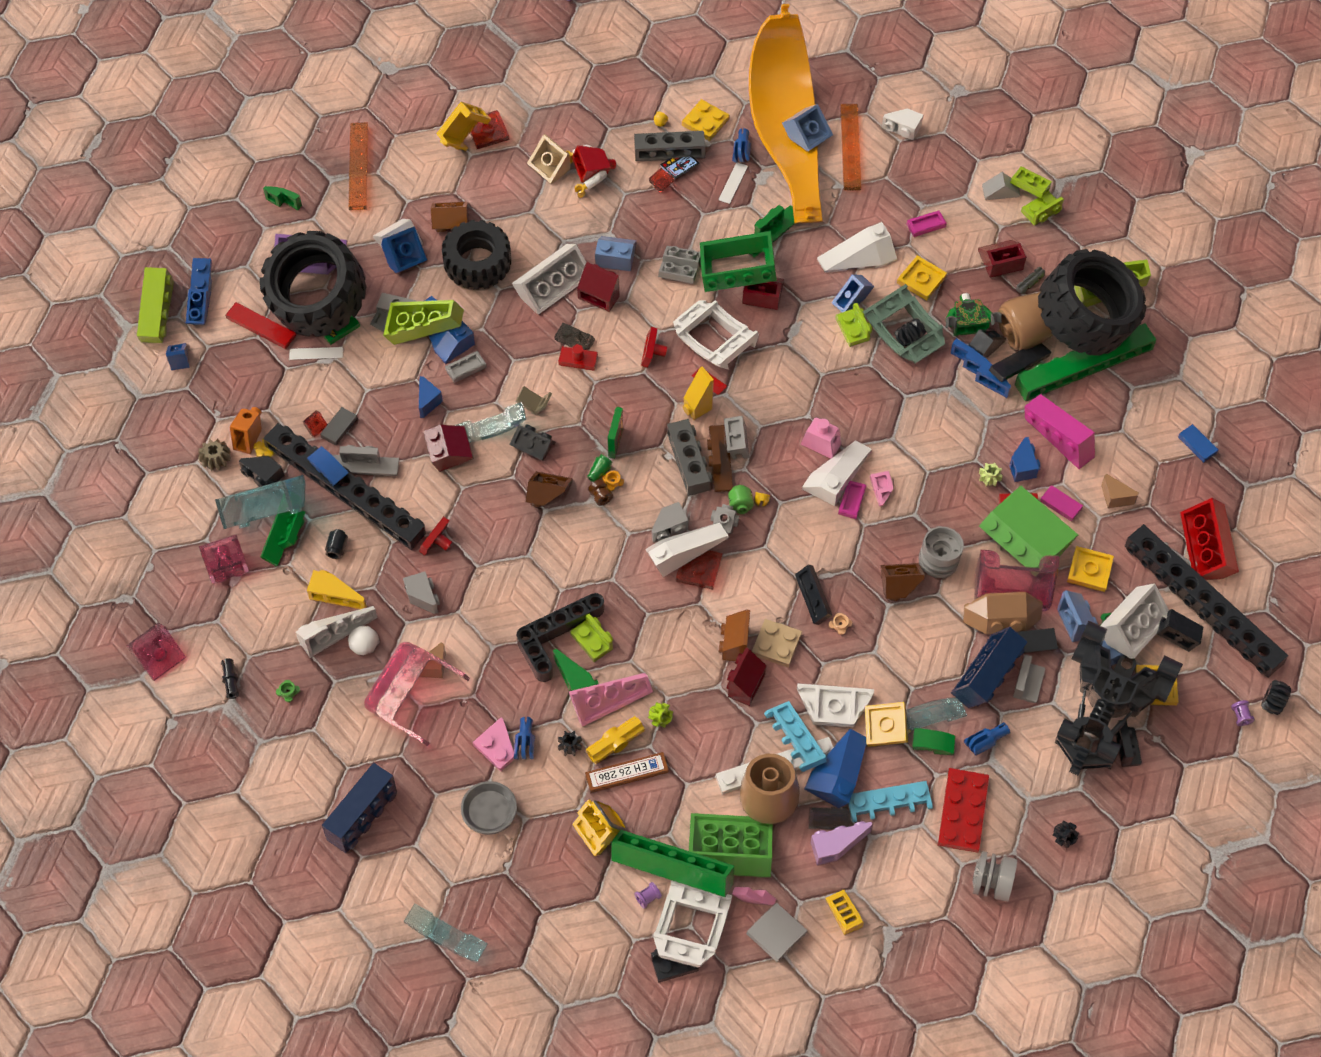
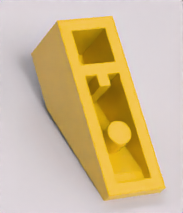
M703 366L699 368L684 396L683 410L693 420L711 411L713 405L714 379Z
M313 570L307 588L310 600L356 609L367 607L365 598L336 576L325 570Z

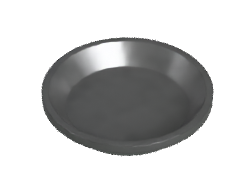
M486 781L474 785L466 792L461 802V815L465 824L471 830L485 835L496 834L508 828L517 812V803L512 791L505 785L494 781Z

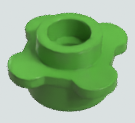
M290 680L282 682L276 690L277 696H282L286 702H291L295 694L300 692L299 686H295Z

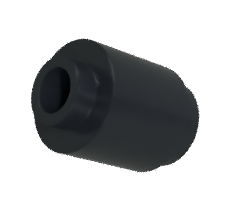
M335 529L329 533L325 547L326 556L329 558L340 559L344 554L348 536L343 530Z

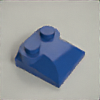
M415 226L382 239L381 246L387 263L395 273L427 260Z

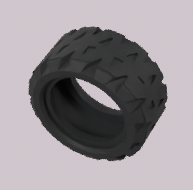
M307 231V234L299 232L287 237L288 241L279 242L271 250L272 256L265 259L261 269L264 276L260 278V291L264 295V302L280 322L296 334L307 337L314 334L316 337L331 334L332 329L339 331L349 324L351 316L356 317L362 307V300L365 299L367 288L363 268L348 247L339 238L330 233ZM316 263H329L337 267L336 283L332 291L324 299L315 304L304 306L291 303V285L295 277L303 269Z
M1088 249L1077 250L1073 254H1068L1044 280L1040 287L1041 293L1038 295V307L1042 309L1041 317L1045 325L1052 331V334L1060 342L1068 345V348L1079 353L1086 352L1087 355L1108 354L1116 350L1141 324L1146 313L1145 293L1132 270H1129L1116 257L1095 249L1091 252ZM1074 286L1085 288L1096 295L1107 308L1110 319L1102 318L1090 311L1076 295Z

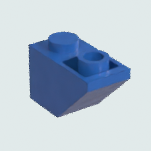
M1029 437L1023 439L1011 458L1009 467L1014 482L1037 478L1038 471L1041 468L1039 460L1035 458V447L1033 443H1030Z

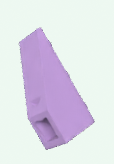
M861 821L855 823L854 826H839L832 831L826 832L821 830L814 833L811 837V846L817 865L840 859L871 832L872 822L866 823Z

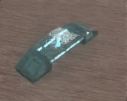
M520 402L506 407L504 413L475 423L468 420L457 424V426L466 427L469 442L489 439L508 432L526 420L524 405Z
M956 697L946 698L907 709V735L911 734V730H914V728L924 727L946 719L949 722L967 716L962 702Z
M415 903L404 920V923L429 940L474 962H478L488 943L470 933L467 935L434 917L432 912Z

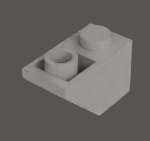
M679 502L661 509L652 529L653 543L675 534H682L688 530V518Z
M425 571L403 578L410 604L433 614L438 613L437 605H440L437 594L432 593L431 589H434L432 578H427Z

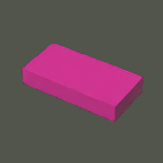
M940 210L909 219L906 223L913 237L945 228L947 225Z
M849 481L838 511L839 515L857 519L866 484Z
M1052 485L1040 499V502L1071 522L1083 508V505Z

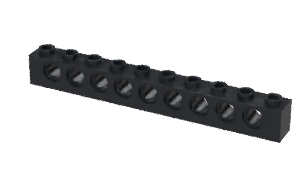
M277 423L263 438L266 448L411 551L426 535L425 524L419 518L414 519L406 509L397 507L392 499L380 495V492L375 487L370 488L362 478L353 476L345 466L343 467L349 473L333 486L307 459L319 448L309 445L304 437L295 435L288 426H282ZM344 483H349L348 486H341ZM359 493H363V494H364V495L361 496V497H357V496H356V495L359 494ZM372 504H379L377 507H371ZM388 514H393L390 518L385 517ZM404 524L409 525V526L406 527V528H401V527H400V526H402V525H404Z
M1143 524L1127 538L1125 543L1127 551L1137 557L1144 567L1149 568L1158 580L1163 581L1172 593L1177 594L1185 605L1197 612L1202 620L1209 623L1216 633L1221 634L1230 646L1235 647L1244 659L1250 661L1256 667L1258 672L1269 678L1284 665L1289 655L1146 525Z

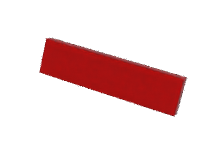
M237 302L225 314L226 319L284 349H287L296 337V333Z

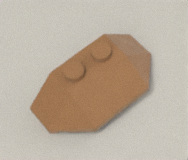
M1027 592L989 593L964 605L963 622L985 634H994L1008 627H1011L1016 632L1028 631L1041 620L1043 603Z

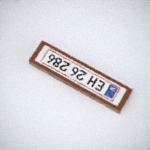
M661 752L585 772L590 793L666 774L669 773L664 753Z

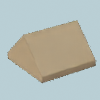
M544 134L527 164L550 184H553L570 171V154Z

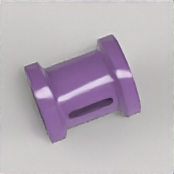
M1239 701L1231 706L1232 710L1235 711L1238 726L1249 725L1255 720L1248 708L1249 701Z
M653 882L649 883V886L644 890L634 893L636 900L643 909L647 907V904L656 898L660 899L662 896Z

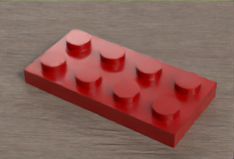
M949 768L937 846L979 852L989 781L988 774Z

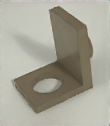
M523 386L515 402L536 415L546 408L552 393L549 392L544 397H541Z

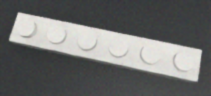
M829 737L816 741L825 756L834 748ZM794 748L778 753V755L789 760L795 771L799 770V766L804 763L800 757L792 758L791 753L795 750ZM749 763L716 773L715 777L722 795L741 789V781Z

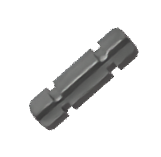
M1041 267L1035 269L1023 282L1017 285L1016 290L1020 294H1024L1027 289H1030L1039 281L1038 279L1045 276V270Z

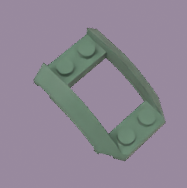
M905 284L864 310L863 313L878 335L899 356L916 364L945 344L942 330L944 327L931 318L915 296L911 295L907 289L908 286ZM904 307L913 319L918 318L924 324L928 333L906 348L897 342L882 323L883 320Z

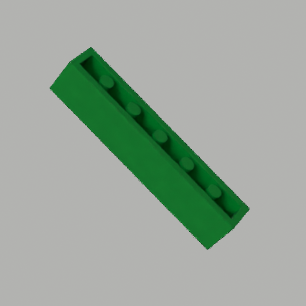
M620 830L612 840L611 861L722 897H726L734 885V865L624 830Z

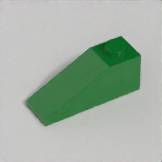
M558 649L553 650V659L569 691L599 684L597 679L593 680L591 674Z

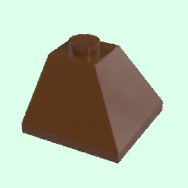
M536 471L528 480L525 502L530 503L534 507L544 506L565 492L572 483L573 478Z
M919 563L880 565L883 593L885 598L890 601L906 598L925 579V574Z

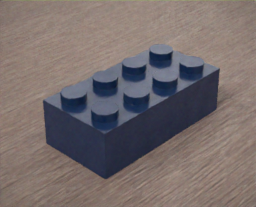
M1011 627L992 634L951 694L967 708L979 706L984 702L988 703L994 696V690L1004 682L1005 679L1003 677L1005 674L1009 673L1015 666L1014 661L1016 658H1019L1024 653L1027 641Z
M373 762L322 824L326 840L344 853H347L349 849L352 850L357 845L358 838L362 833L365 834L370 829L371 822L383 813L385 805L388 802H392L396 797L397 789L393 775Z

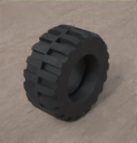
M470 220L468 223L462 222L460 226L452 228L451 233H447L442 243L445 272L451 280H454L455 284L459 286L462 284L464 288L469 289V287H472L473 290H479L482 287L484 289L489 288L490 285L498 284V280H503L510 270L512 261L510 241H508V236L503 232V229L499 226L495 227L494 223H486L485 220H480L479 222ZM475 248L486 249L492 253L481 261H469L462 257L465 252Z

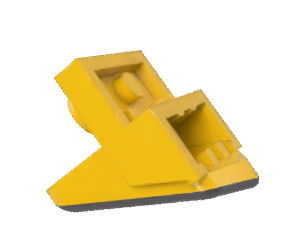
M587 800L578 811L579 817L572 824L594 856L600 855L620 830L626 831L620 816L611 806L596 800Z

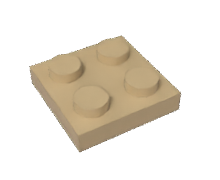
M765 619L752 652L759 658L789 668L802 631Z

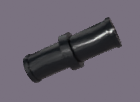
M226 658L224 661H221L223 670L222 682L225 684L226 697L234 699L239 696L237 688L238 676L235 673L234 660Z

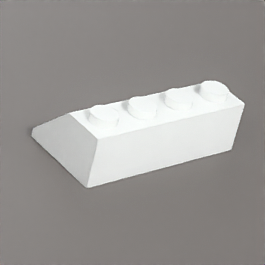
M566 244L512 284L520 298L536 314H540L578 286L587 262L576 244Z
M1155 583L1136 587L1100 625L1108 629L1104 639L1106 644L1131 659L1135 658L1157 634L1161 618L1165 617L1167 619L1169 610Z

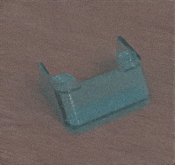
M304 475L215 499L223 529L237 525L239 529L251 526V521L290 511L291 514L301 512V508L305 507L306 482Z

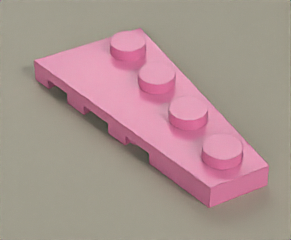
M642 673L569 691L579 723L583 727L652 693L653 690L648 676Z

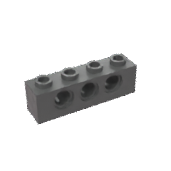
M704 131L634 134L635 161L668 160L669 158L680 157L705 158Z
M689 419L667 424V436L687 495L710 491L712 476L710 472L706 471L707 462L705 456H701L700 441L695 439L696 430L694 425L690 424Z

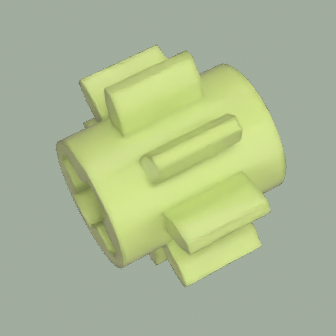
M985 463V467L979 470L981 475L979 481H983L986 486H996L997 481L1002 480V468H998L996 463Z

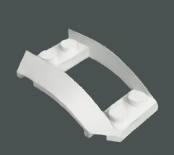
M699 300L673 321L677 335L693 351L713 364L728 370V364L747 347L752 346L755 348L759 336L757 331L749 330L748 326L729 315L718 305L717 301L707 303L706 300ZM709 315L733 335L714 352L701 345L688 333Z
M672 880L658 926L653 935L659 956L694 967L703 965L716 952L732 895L727 894L726 897H722ZM677 905L716 914L707 945L668 936Z

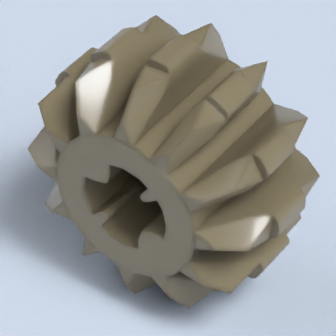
M217 438L215 442L209 439L208 444L203 442V448H199L198 458L203 467H209L211 471L214 468L220 470V466L226 467V462L231 459V451L225 441L220 442Z

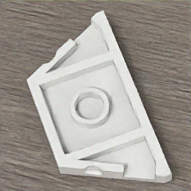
M797 684V691L813 725L854 728L865 710V706L868 705L874 695V689Z

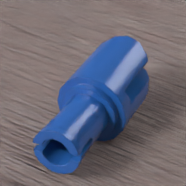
M742 128L738 131V139L734 142L732 161L738 163V157L740 162H745V157L747 161L750 160L751 143L748 140L749 130L743 128V134Z
M525 717L520 718V732L515 735L514 759H519L520 745L522 759H527L528 746H530V759H534L535 736L532 734L533 719L527 717V723L525 722Z
M1003 722L991 730L984 728L964 740V743L977 756L994 747L996 741L1009 735L1010 729Z

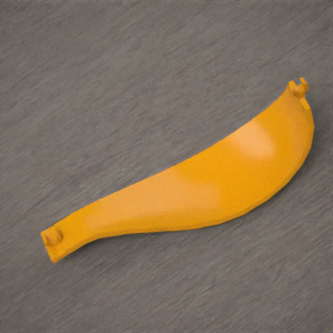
M782 4L780 15H770L760 27L754 41L749 67L751 114L762 143L789 185L794 222H823L819 191L818 145L806 151L789 139L782 122L806 107L815 105L811 70L802 25L798 14H790L788 12L789 4Z

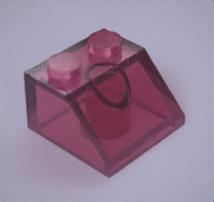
M237 534L199 546L212 584L220 583L228 578L238 577L249 572Z
M159 622L126 645L133 657L153 681L186 658L169 631Z

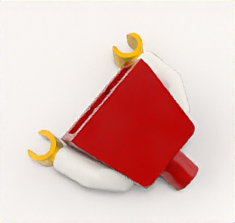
M577 145L576 149L572 150L573 152L566 151L570 154V164L574 162L581 183H585L584 185L577 184L574 188L575 192H578L579 198L585 196L587 188L591 189L603 181L610 169L616 168V160L608 159L605 151L601 148Z

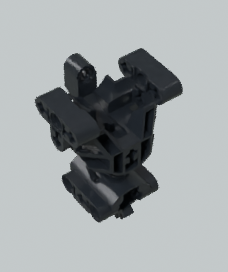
M1088 621L1071 659L1080 663V692L1083 693L1082 703L1079 705L1078 718L1074 722L1064 718L1055 739V744L1061 748L1072 764L1069 772L1077 776L1082 769L1108 768L1111 770L1121 748V744L1112 741L1115 734L1124 726L1123 723L1130 716L1136 717L1155 699L1165 703L1183 666L1182 663L1164 655L1157 671L1145 667L1132 676L1136 667V660L1123 655L1113 670L1111 668L1110 650L1102 646L1108 629L1091 621ZM1127 661L1132 667L1125 669L1121 663ZM1085 697H1088L1089 703L1093 707L1089 717H1084ZM1126 715L1122 721H1119L1113 727V729L1110 730L1108 725L1112 718H1118ZM1085 732L1099 738L1095 753L1077 745L1080 737H1083Z

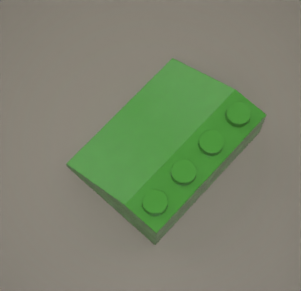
M1019 486L991 511L979 525L981 529L1038 578H1041L1078 537L1074 530L1022 486Z
M691 813L689 851L734 865V875L771 877L772 824L760 823L749 816Z

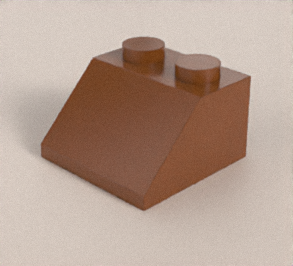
M468 201L432 203L431 223L432 229H436V232H446L447 229L460 226L462 222L468 223Z
M746 609L726 616V624L722 623L721 635H724V641H720L719 653H722V660L736 661L739 653L743 654L745 648H747L750 610Z

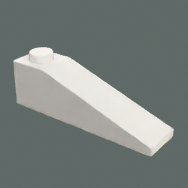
M880 222L862 230L817 257V260L824 272L829 273L847 271L848 268L883 267L896 262L897 256L891 235L884 224Z
M855 440L812 472L802 486V490L835 506L845 492L849 481H852L872 449Z
M716 523L661 539L645 550L662 577H665L728 539L729 536L722 525Z

